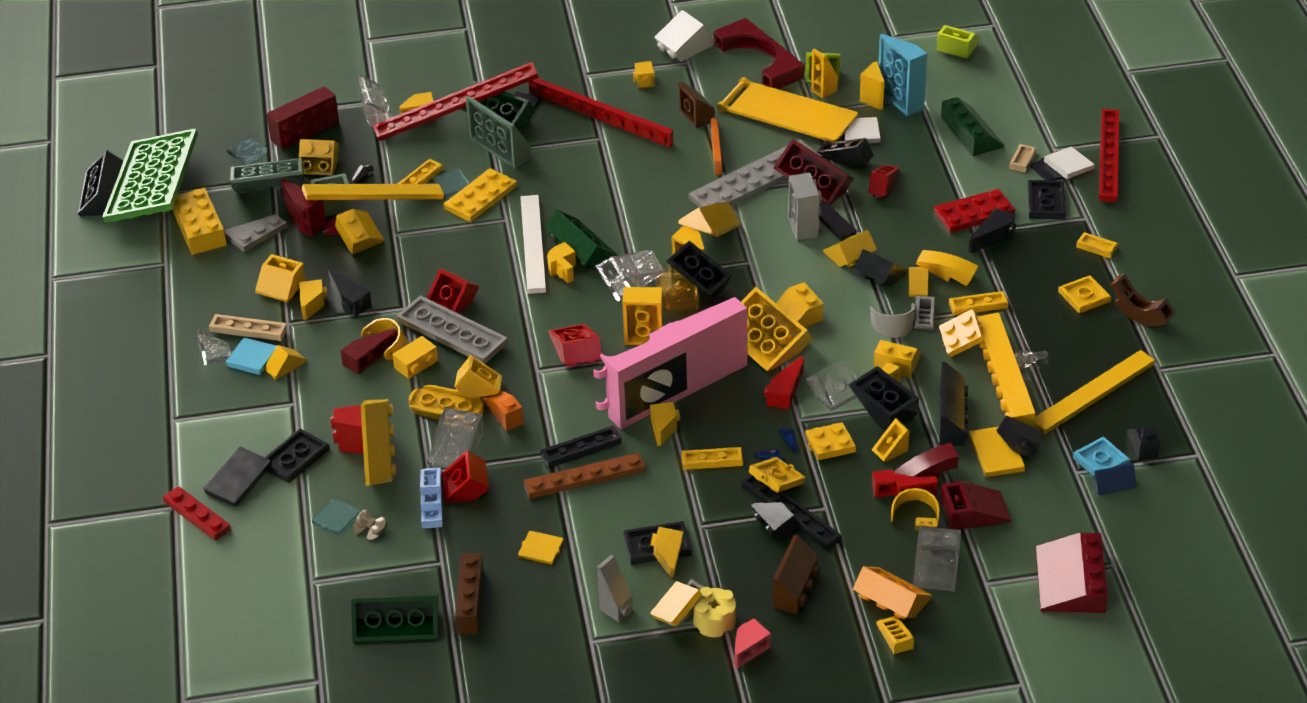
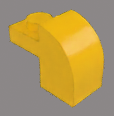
M564 242L553 247L548 253L549 274L551 277L558 275L567 283L574 281L575 251Z

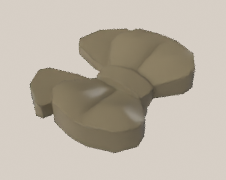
M363 510L357 516L356 524H353V530L357 535H360L367 528L370 529L367 539L368 541H374L379 539V535L386 530L388 523L385 517L376 519L372 516L370 510Z

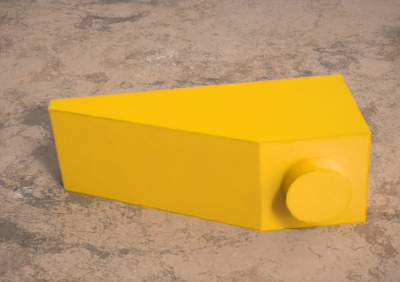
M813 49L811 92L824 99L838 91V76L827 56Z

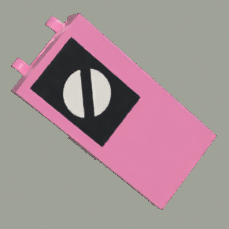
M734 297L683 320L670 322L659 330L650 333V340L638 347L612 357L600 354L605 366L601 371L593 370L594 377L597 379L606 377L607 398L602 403L596 401V409L605 410L608 408V417L620 429H623L649 416L650 405L674 403L747 366V307Z

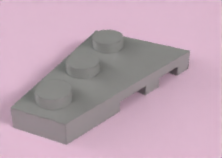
M275 214L226 229L224 233L228 241L245 253L288 227L287 222Z

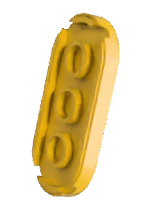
M425 385L421 389L413 390L409 395L411 411L423 417L456 424H470L479 420L484 413V404L480 397L470 398L450 388Z

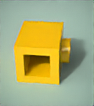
M651 61L635 63L633 81L637 82L638 88L655 87V73Z

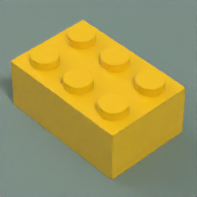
M624 287L622 302L624 344H645L650 340V333L664 327L662 288Z

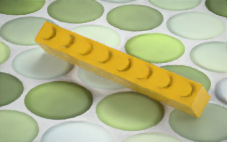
M994 313L977 316L978 321L983 326L981 331L985 340L979 343V346L983 348L984 360H988L987 369L989 373H992L993 386H997L996 395L998 399L1001 398L1002 412L1005 411V415L1036 428L1035 411L1000 314Z

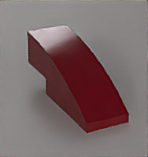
M952 443L944 444L912 458L896 469L894 473L914 477L936 476V478H939V472L958 468L959 455Z

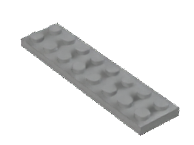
M798 140V142H800L804 146L808 147L809 149L817 153L802 140ZM786 147L688 193L689 200L698 207L728 201L733 206L788 179L773 169Z

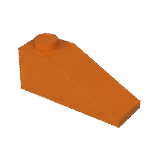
M500 390L498 394L480 397L484 405L506 431L524 424L523 408L513 395Z

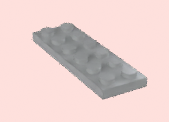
M421 295L396 316L397 322L468 357L472 355L484 364L508 344L507 337Z

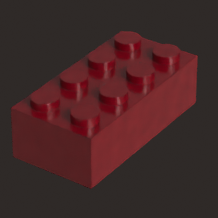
M325 86L266 113L270 139L281 150L300 142V139H306L340 123L336 95Z

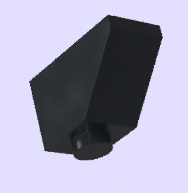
M1005 415L997 428V433L1012 451L1032 459L1041 443V430Z
M1155 427L1127 430L1138 460L1158 458L1160 438Z

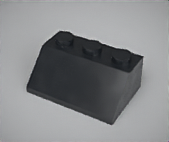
M690 240L666 261L711 298H714L726 288L732 276Z

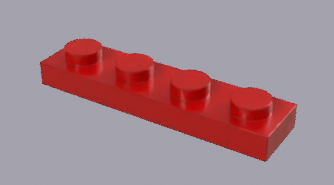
M177 486L163 496L164 503L216 541L231 531V526L228 522L180 486Z

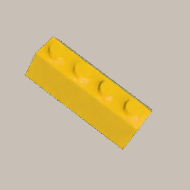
M389 399L365 400L361 404L366 486L392 482L393 476H397L396 464L392 462V456H395V444H391V436H394V424H390V416H393V405L389 404Z

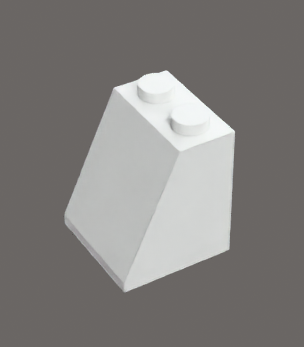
M683 10L655 36L658 43L657 47L663 52L666 51L672 59L676 58L680 62L714 45L704 25Z

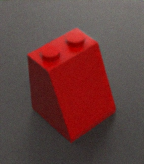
M361 405L333 409L334 417H330L331 428L336 429L332 434L334 443H338L339 451L364 454Z

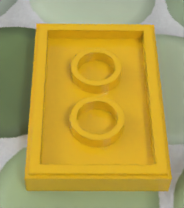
M998 427L969 431L970 441L985 478L1025 471L1020 454L1012 451L997 433Z

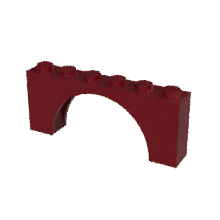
M746 17L713 31V43L722 52L748 48L762 51L773 58L774 62L762 70V85L780 89L804 79L805 66L803 62L798 60Z

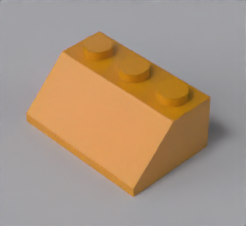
M863 566L853 587V590L859 593L858 596L867 601H870V599L877 602L876 606L884 610L891 609L896 617L903 620L915 618L932 597L926 591L879 567Z

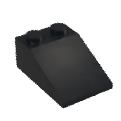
M878 366L849 384L850 389L873 420L885 430L888 429L895 418L904 424L917 415L919 397Z

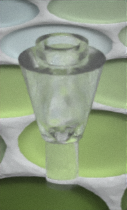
M1016 351L1014 354L1021 370L1037 360L1048 357L1047 351Z

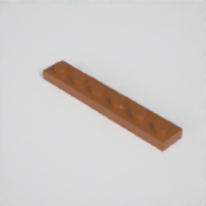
M635 453L525 479L524 486L529 499L646 472L640 453Z

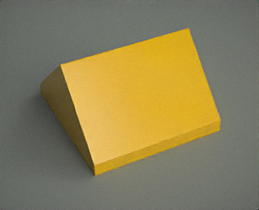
M873 62L860 74V102L883 110L884 79L878 63Z

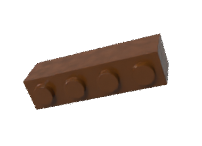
M461 553L455 610L457 634H478L484 575L482 553Z

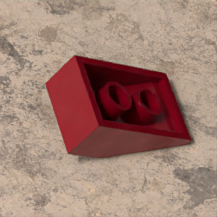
M284 178L281 179L286 210L301 232L313 237L326 226L323 200H306L302 187Z

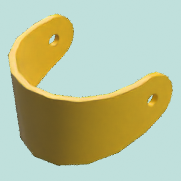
M381 318L365 326L362 330V336L367 337L395 328L398 337L384 353L386 360H392V354L408 345V339L397 322L389 318Z
M919 488L907 489L900 492L894 498L891 509V523H893L896 509L901 504L917 500L925 502L933 508L936 513L938 527L939 504L934 495L927 490Z

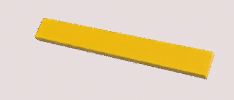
M303 184L302 186L306 200L443 199L444 197L439 184Z
M1142 350L1138 351L1037 415L1036 429L1041 430L1044 435L1152 367L1155 364V359Z

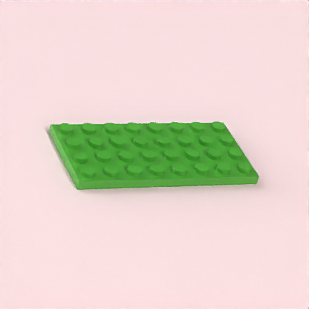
M191 129L132 141L104 211V222H118L122 219H134L137 216H149L157 212L172 210L198 136L197 130Z

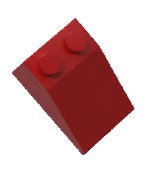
M586 324L548 330L559 359L564 365L574 367L581 362L594 363L597 361L596 359H601L600 337Z

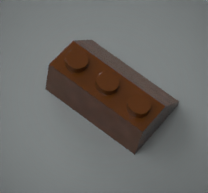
M797 535L793 536L773 579V608L798 614L800 607L805 606L806 594L811 592L814 583L813 579L818 577L820 572L818 555Z

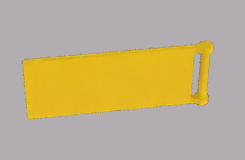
M742 77L729 95L716 105L717 110L722 113H734L830 142H837L858 117V112L754 83L745 77ZM743 88H747L739 96V98L731 106H729V103L739 94V92Z

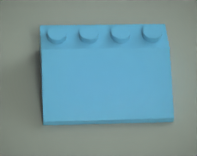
M881 34L879 39L878 66L884 79V97L906 116L924 110L927 53L915 44Z

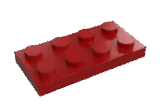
M995 189L934 206V213L949 233L981 225L995 208L1015 215V208L1000 189Z

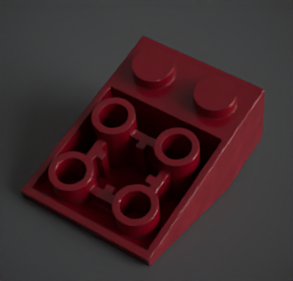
M962 481L942 484L940 502L951 531L1011 522L1010 515L999 490Z

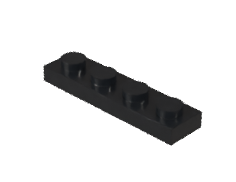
M613 425L541 449V457L547 467L550 468L622 444V438Z

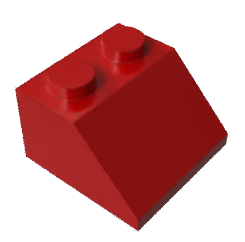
M439 269L426 298L459 314L472 303L479 286L453 272Z
M468 450L441 473L444 502L447 504L477 500L489 489L486 461Z

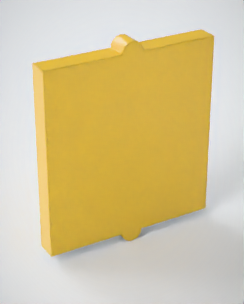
M529 531L525 541H522L518 557L552 565L557 554H560V547L564 539Z

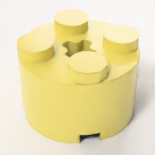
M701 588L700 592L703 595L693 606V624L695 628L697 627L701 634L708 637L723 636L724 632L732 631L736 624V602L733 593L730 590L720 588Z

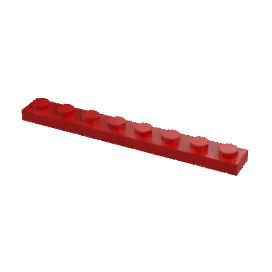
M1102 109L1099 201L1117 202L1119 110Z

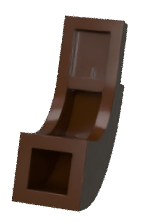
M1125 273L1120 274L1110 284L1118 297L1114 301L1116 306L1127 317L1147 326H1161L1167 324L1176 314L1167 298L1151 301L1139 295Z

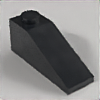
M866 138L825 143L817 151L823 158L851 167H864L869 164V161L874 156Z
M995 208L970 237L969 252L973 253L1005 240L1016 229L1015 215Z
M333 269L328 270L330 284L346 312L358 316L372 305L369 290Z

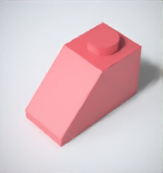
M755 619L743 623L737 629L734 662L737 669L771 648V633Z

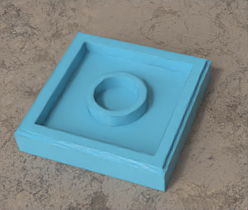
M243 338L227 359L226 366L261 375L276 345Z
M1104 436L1073 452L1072 456L1075 461L1093 476L1095 470L1130 464V459Z

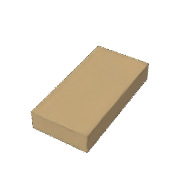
M1020 144L1009 164V169L1026 173L1036 154L1037 148Z

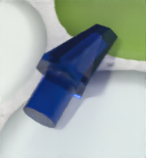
M781 426L779 433L783 435V439L795 453L799 448L793 428L787 429L785 426Z
M779 449L758 450L754 454V457L763 460L778 457L783 462H786V458L780 455Z

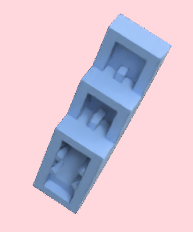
M441 467L420 469L422 529L443 527Z

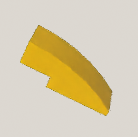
M927 250L921 252L915 263L922 268H927L929 272L947 282L951 277L965 286L969 284L978 268V265L963 258L943 252Z

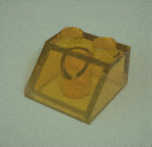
M667 266L655 276L656 287L662 288L664 307L669 310H693L699 308L698 288L672 266Z

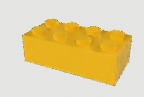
M195 189L194 191L178 194L173 207V213L191 255L227 246L224 228L206 189Z

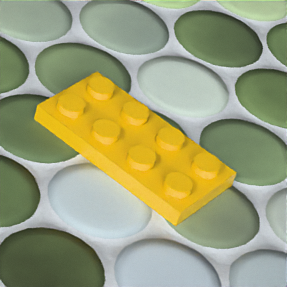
M489 168L446 201L444 209L472 222L515 189L517 181Z

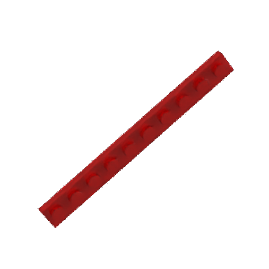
M530 62L373 125L378 140L382 141L467 107V96L480 102L539 77L533 63Z
M539 78L528 82L530 94L665 146L671 147L674 144L673 130Z

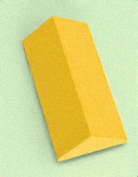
M728 201L699 207L678 221L679 224L716 237L740 227L741 224Z

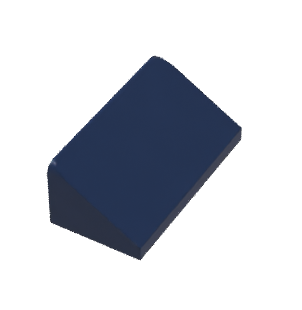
M1130 463L1095 470L1093 487L1097 494L1102 495L1135 488L1134 464Z

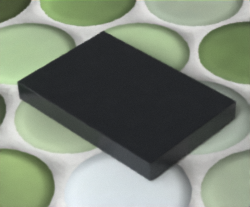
M1028 180L1029 219L1065 220L1064 181Z
M300 428L265 457L272 462V466L267 471L290 483L330 449L329 444Z
M239 447L203 488L204 492L236 507L272 466V462L270 459Z
M684 521L623 530L630 565L658 561L654 555V546H651L653 533L657 534L658 527L682 531L683 539L679 557L691 556L692 549Z

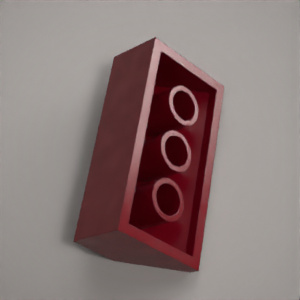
M791 139L773 168L788 179L792 175L810 173L812 179L816 180L817 191L820 190L822 201L827 202L829 205H832L844 195L854 180L852 176L794 139Z

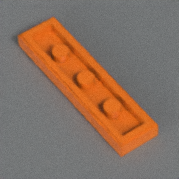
M711 118V140L715 175H721L722 156L718 119Z

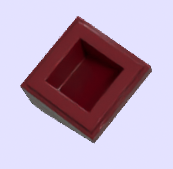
M336 217L327 221L323 234L340 235L335 227Z

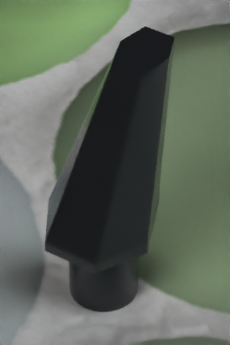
M361 164L352 178L353 184H357L367 177V174L374 170L373 166L370 164L364 167Z

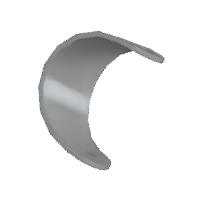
M914 303L911 304V311L899 315L880 314L873 309V306H870V319L874 330L883 336L891 338L903 337L909 334L914 328Z

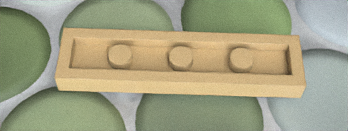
M215 314L209 325V330L215 333L282 341L287 330V324Z

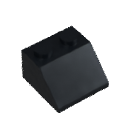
M865 249L862 250L854 267L855 270L859 271V276L867 280L871 277L875 279L873 283L884 287L885 284L891 287L908 271Z

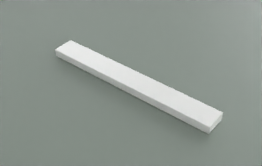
M538 195L521 196L527 293H546Z

